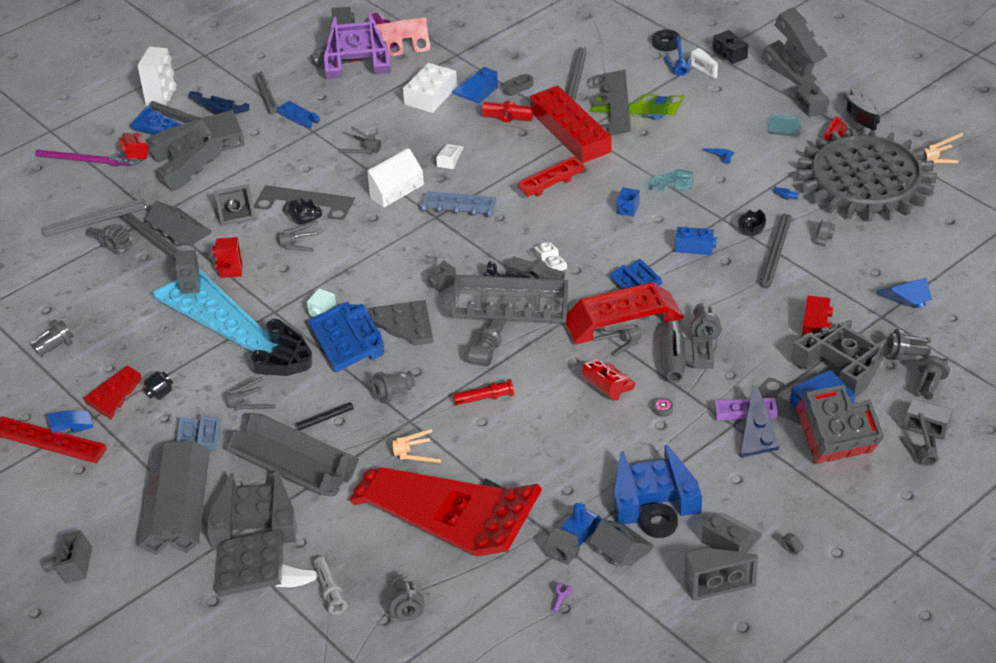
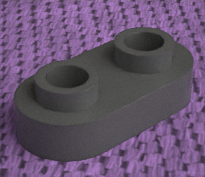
M522 74L507 80L503 84L504 92L508 95H515L531 88L534 85L533 76Z

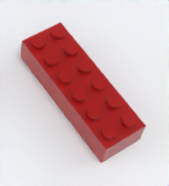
M559 85L530 96V106L534 108L533 115L580 162L585 163L612 152V136Z

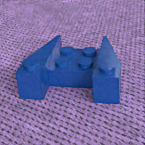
M668 445L664 447L663 460L627 464L625 453L621 451L614 490V512L617 522L623 524L638 523L639 506L676 501L680 516L701 513L702 494L698 481Z

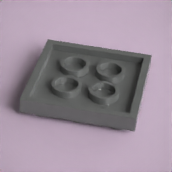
M281 529L220 541L216 593L219 597L281 584L284 534Z

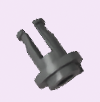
M703 303L697 304L693 310L695 318L691 323L693 336L712 337V340L716 339L722 332L719 317L712 313L711 307L708 308V313H705Z
M56 319L52 320L51 324L53 327L42 334L35 342L30 343L41 358L44 357V354L51 352L64 342L68 346L73 344L71 338L74 336L62 320L59 322Z
M895 329L893 333H890L887 340V358L900 360L903 355H924V357L930 355L931 349L910 347V345L927 346L931 339L907 336L903 329Z
M937 356L920 358L917 364L918 370L921 372L917 381V387L914 389V394L917 397H920L924 384L928 380L931 383L927 390V400H931L939 381L946 379L950 373L948 359H941Z
M381 371L375 373L373 379L368 383L371 385L374 397L381 403H387L391 401L392 395L406 389L411 390L412 386H415V378L411 371L386 376Z
M406 574L396 576L392 580L394 596L389 603L391 615L400 621L414 620L423 613L425 606L424 598L419 592L415 591L413 581L408 583Z

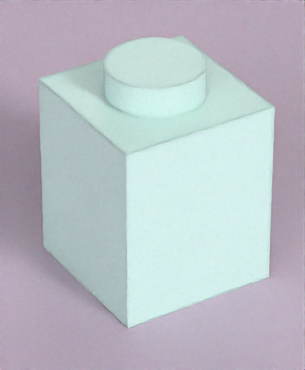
M318 289L307 301L308 314L313 318L336 307L335 294L322 289Z

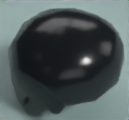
M749 209L738 219L740 231L749 236L762 233L766 226V215L760 209L757 212Z

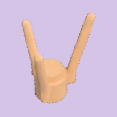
M963 133L923 148L926 150L924 161L933 160L934 164L958 163V160L937 159L940 157V151L952 148V145L938 147L963 136Z
M432 429L393 440L394 456H400V460L410 459L441 463V459L407 455V453L411 452V445L429 442L430 438L410 440L432 433Z

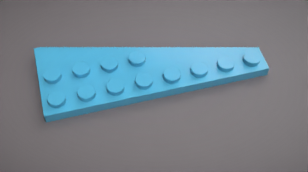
M200 268L201 284L199 293L181 294L178 279L153 291V296L158 301L251 352L264 350L275 353L278 344L270 342L267 339V332Z

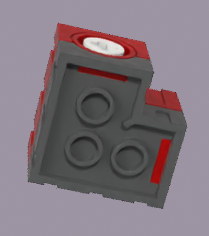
M845 384L806 392L795 408L800 417V423L807 437L806 440L810 452H812L815 465L825 461L839 460L844 457L858 456L862 453H872L884 438L871 399L859 403H851Z

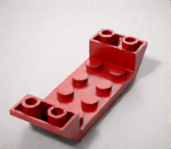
M652 282L580 299L567 313L565 325L576 345L593 341V329L659 313L665 323L684 319V316L671 293Z

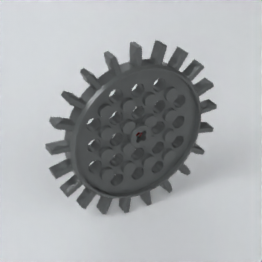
M851 128L850 136L841 138L834 131L832 132V142L827 143L818 137L816 139V148L819 151L806 146L804 157L810 159H798V168L808 170H797V180H811L802 182V192L817 190L813 194L812 203L816 204L827 199L830 201L828 206L829 213H832L840 206L847 209L848 219L852 218L854 211L867 212L868 221H872L874 212L884 211L888 219L892 220L893 209L898 207L909 215L912 210V205L909 202L912 201L920 206H924L926 196L920 193L933 196L935 185L927 183H936L937 173L927 172L933 171L934 161L919 162L925 158L926 150L921 149L911 152L912 140L909 139L903 144H899L894 141V133L892 132L887 138L876 137L875 130L872 129L869 132V136L857 135L855 128Z

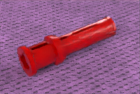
M507 379L506 382L495 384L492 382L487 387L453 393L455 406L487 398L497 400L501 396H514V389L511 379Z

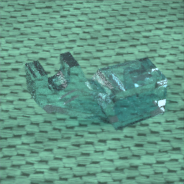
M677 169L673 173L654 176L650 179L649 190H653V187L657 186L659 191H662L668 185H672L674 188L691 189L693 172Z

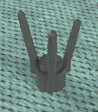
M327 44L315 50V53L311 55L315 67L319 65L321 67L325 66V53L322 51L327 48ZM353 59L341 60V63L352 62Z
M351 127L352 130L366 137L354 135L355 139L365 142L364 147L367 149L338 150V152L366 153L372 155V152H379L381 140L375 139V136H371L355 127Z
M318 221L280 232L281 246H286V250L313 251V248L293 244L296 243V238L317 235L318 231L300 234L293 232L316 225Z
M634 324L605 327V331H622L593 337V341L622 336V339L629 343L612 354L616 356L629 347L638 344L637 340L641 338V332L639 327Z
M259 377L226 393L229 407H235L236 411L241 409L276 408V405H241V403L245 402L243 396L260 391L261 387L244 392L242 390L262 381L263 377Z
M919 413L925 445H922L917 453L904 436L901 437V440L913 454L917 463L921 462L923 466H932L939 460L935 437H932L930 444L923 414Z

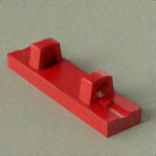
M573 156L518 182L517 188L527 197L534 194L536 197L541 196L543 190L561 181H564L565 184L570 182L572 176L584 171L585 165Z

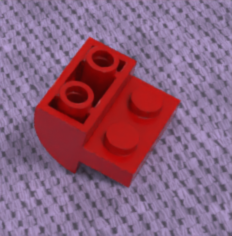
M594 360L584 363L582 368L583 378L612 400H619L621 393L634 390L636 383L628 375L617 370L612 364H604L602 361Z

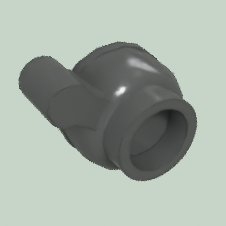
M822 218L815 243L825 246L827 238L832 239L836 225Z

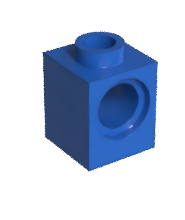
M622 187L617 198V214L635 216L640 201V190Z

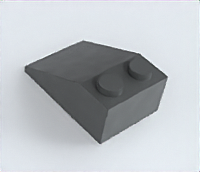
M712 548L687 552L685 554L684 582L692 600L696 601L756 586L758 556L752 553Z

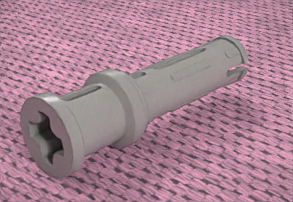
M318 557L314 560V566L324 588L323 597L329 604L328 610L333 615L341 614L348 607L347 601L342 597L341 587L335 583L327 559L325 557Z

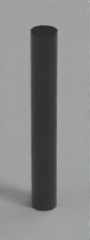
M349 402L296 423L298 431L351 411L354 407Z

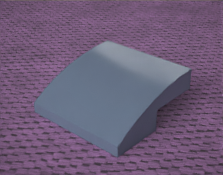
M201 415L200 420L180 417L176 442L195 441L210 451L216 450L221 418Z

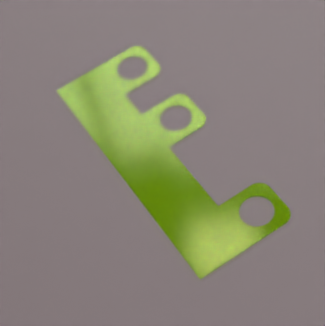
M643 94L637 103H629V113L675 115L685 96L670 95L664 104H654L658 97L657 94ZM601 96L597 97V99H596V101L599 102V103H602V102H605V101H606V100H601V99H600ZM646 96L653 97L651 101H643V98ZM672 97L680 98L678 102H670ZM593 103L588 112L611 113L610 103L598 106Z

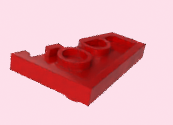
M127 365L84 397L85 403L112 420L116 409L121 408L125 397L130 395L141 381V373Z

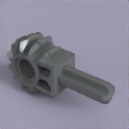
M121 224L108 225L103 230L93 227L87 228V236L100 239L102 246L111 249L113 253L120 255L132 246L133 240L130 237V233Z

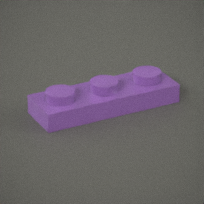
M762 398L769 418H777L778 411L775 398ZM750 399L715 400L716 420L746 419Z

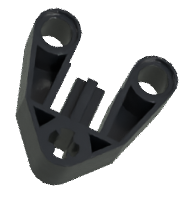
M279 319L269 320L266 324L267 339L278 345L276 346L275 353L256 350L251 354L253 372L262 375L290 376L309 370L312 367V351L303 336Z

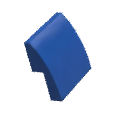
M638 259L629 267L623 264L609 274L610 278L622 289L652 282L658 286L663 283L662 279L641 259Z

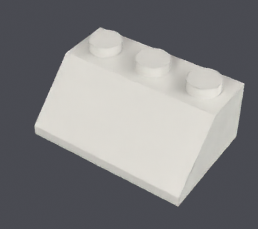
M409 148L367 171L370 198L383 208L424 185L423 171Z

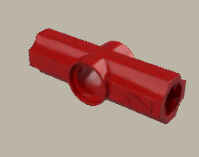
M505 101L503 104L483 103V117L500 118L501 121L506 123L512 120L531 122L533 120L534 108L531 106L516 105L512 101Z

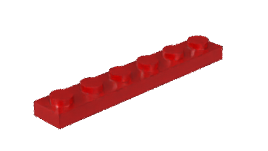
M3 416L0 418L1 438L96 464L107 450L106 445L103 443L62 432L52 433L51 429Z

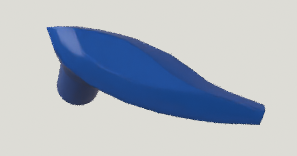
M703 148L706 152L724 157L723 162L725 164H729L731 156L735 154L734 151L729 149Z

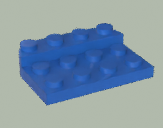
M345 302L307 320L335 372L368 356H371L372 360L385 352L381 333L362 303L360 305H350L349 302Z

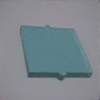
M771 115L770 122H768V134L798 137L799 129H801V117Z
M121 150L110 155L109 158L134 165L143 161L137 158L128 159Z

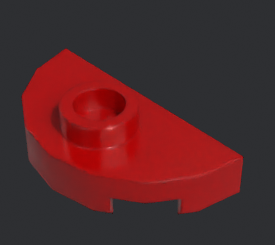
M834 116L824 134V139L831 140L832 132L834 131L840 137L845 135L847 124L842 121V118Z

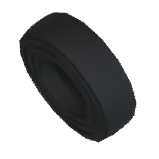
M669 29L659 30L652 37L653 47L665 52L676 50L678 48L677 36H680V34Z
M663 503L648 505L640 514V527L644 533L654 538L668 537L675 532L678 526L676 511L671 506ZM656 516H662L667 519V522L663 525H656L651 522V519Z

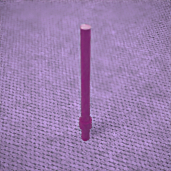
M36 150L35 155L38 157L106 163L111 166H131L132 164L131 159H123L119 156L104 157Z

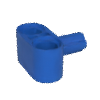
M583 502L574 504V513L561 527V530L578 536V546H581L595 532L601 522V517L586 509Z

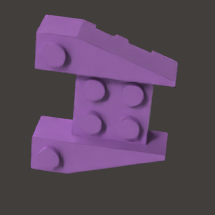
M369 13V22L337 25V18H333L324 54L327 79L343 77L341 60L373 57L375 74L391 73L389 50L371 13Z

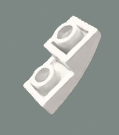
M544 242L540 246L534 247L539 260L544 261L548 267L560 271L567 269L566 262L559 256L558 249L551 242Z

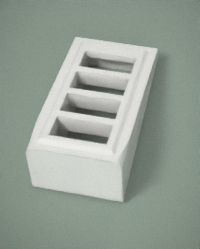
M700 48L692 51L690 66L713 78H717L718 63Z
M446 144L436 158L437 167L454 169L462 153L463 146Z

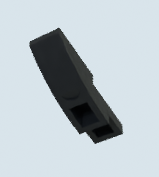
M851 88L850 95H847V113L859 124L869 129L877 130V124L880 123V115L876 112V107L873 106L871 101L863 100V96L858 88Z

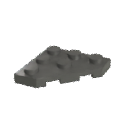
M426 300L370 308L371 319L377 328L382 327L387 330V333L397 338L403 337L414 346L434 343Z

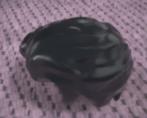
M299 198L289 202L291 218L298 224L313 222L322 216V210L312 199L305 201L303 198Z

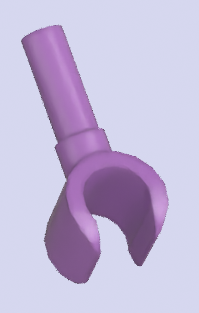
M559 583L556 586L559 594L553 607L554 612H558L564 597L571 595L572 587L570 585L567 586L565 592H562L564 584Z

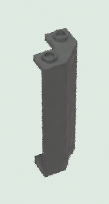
M251 413L247 420L245 431H233L228 441L227 450L273 472L279 471L280 475L324 496H336L340 491L338 487L343 482L348 483L352 478L359 458L259 413Z
M195 441L164 442L152 453L139 539L140 547L157 555L169 544L187 553L199 543L210 454L209 449Z

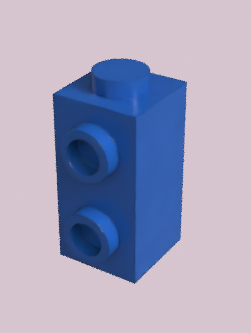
M677 227L675 252L712 255V249L716 248L717 245L714 229Z

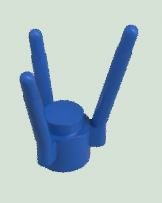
M677 36L679 59L675 62L674 66L666 56L664 59L673 74L676 73L678 76H684L690 72L691 58L688 57L687 62L683 60L680 36Z

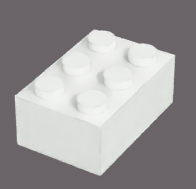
M149 46L138 64L145 103L148 106L151 101L166 105L170 101L173 92L176 91V82H174L173 78L174 70L171 68V56L169 55L168 48Z
M427 63L403 88L404 105L433 113L452 91L457 88L456 71Z

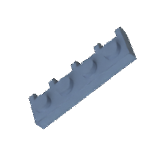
M427 191L422 204V210L426 211L427 208H432L442 212L443 209L455 210V214H459L460 211L472 212V215H477V212L488 213V217H492L496 206V197Z

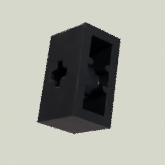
M730 30L713 36V50L731 64L748 58V44Z

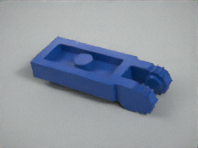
M291 101L277 108L278 114L308 129L312 127V122L316 124L320 122L317 114L311 113Z

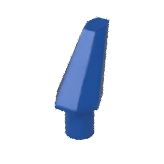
M774 187V192L786 200H789V198L798 200V192H793L791 189Z

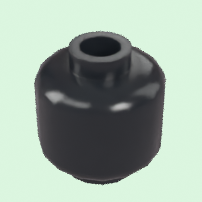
M155 371L145 379L144 386L146 388L143 391L150 399L154 397L157 400H161L172 391L173 381L164 371L162 373Z

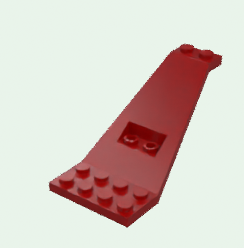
M380 467L369 469L363 474V479L354 488V493L349 500L353 505L370 503L479 557L508 552L543 489L538 483L517 488L501 489Z

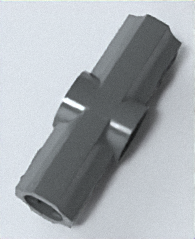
M513 256L510 261L509 270L537 279H565V272L548 267L542 260L531 262Z

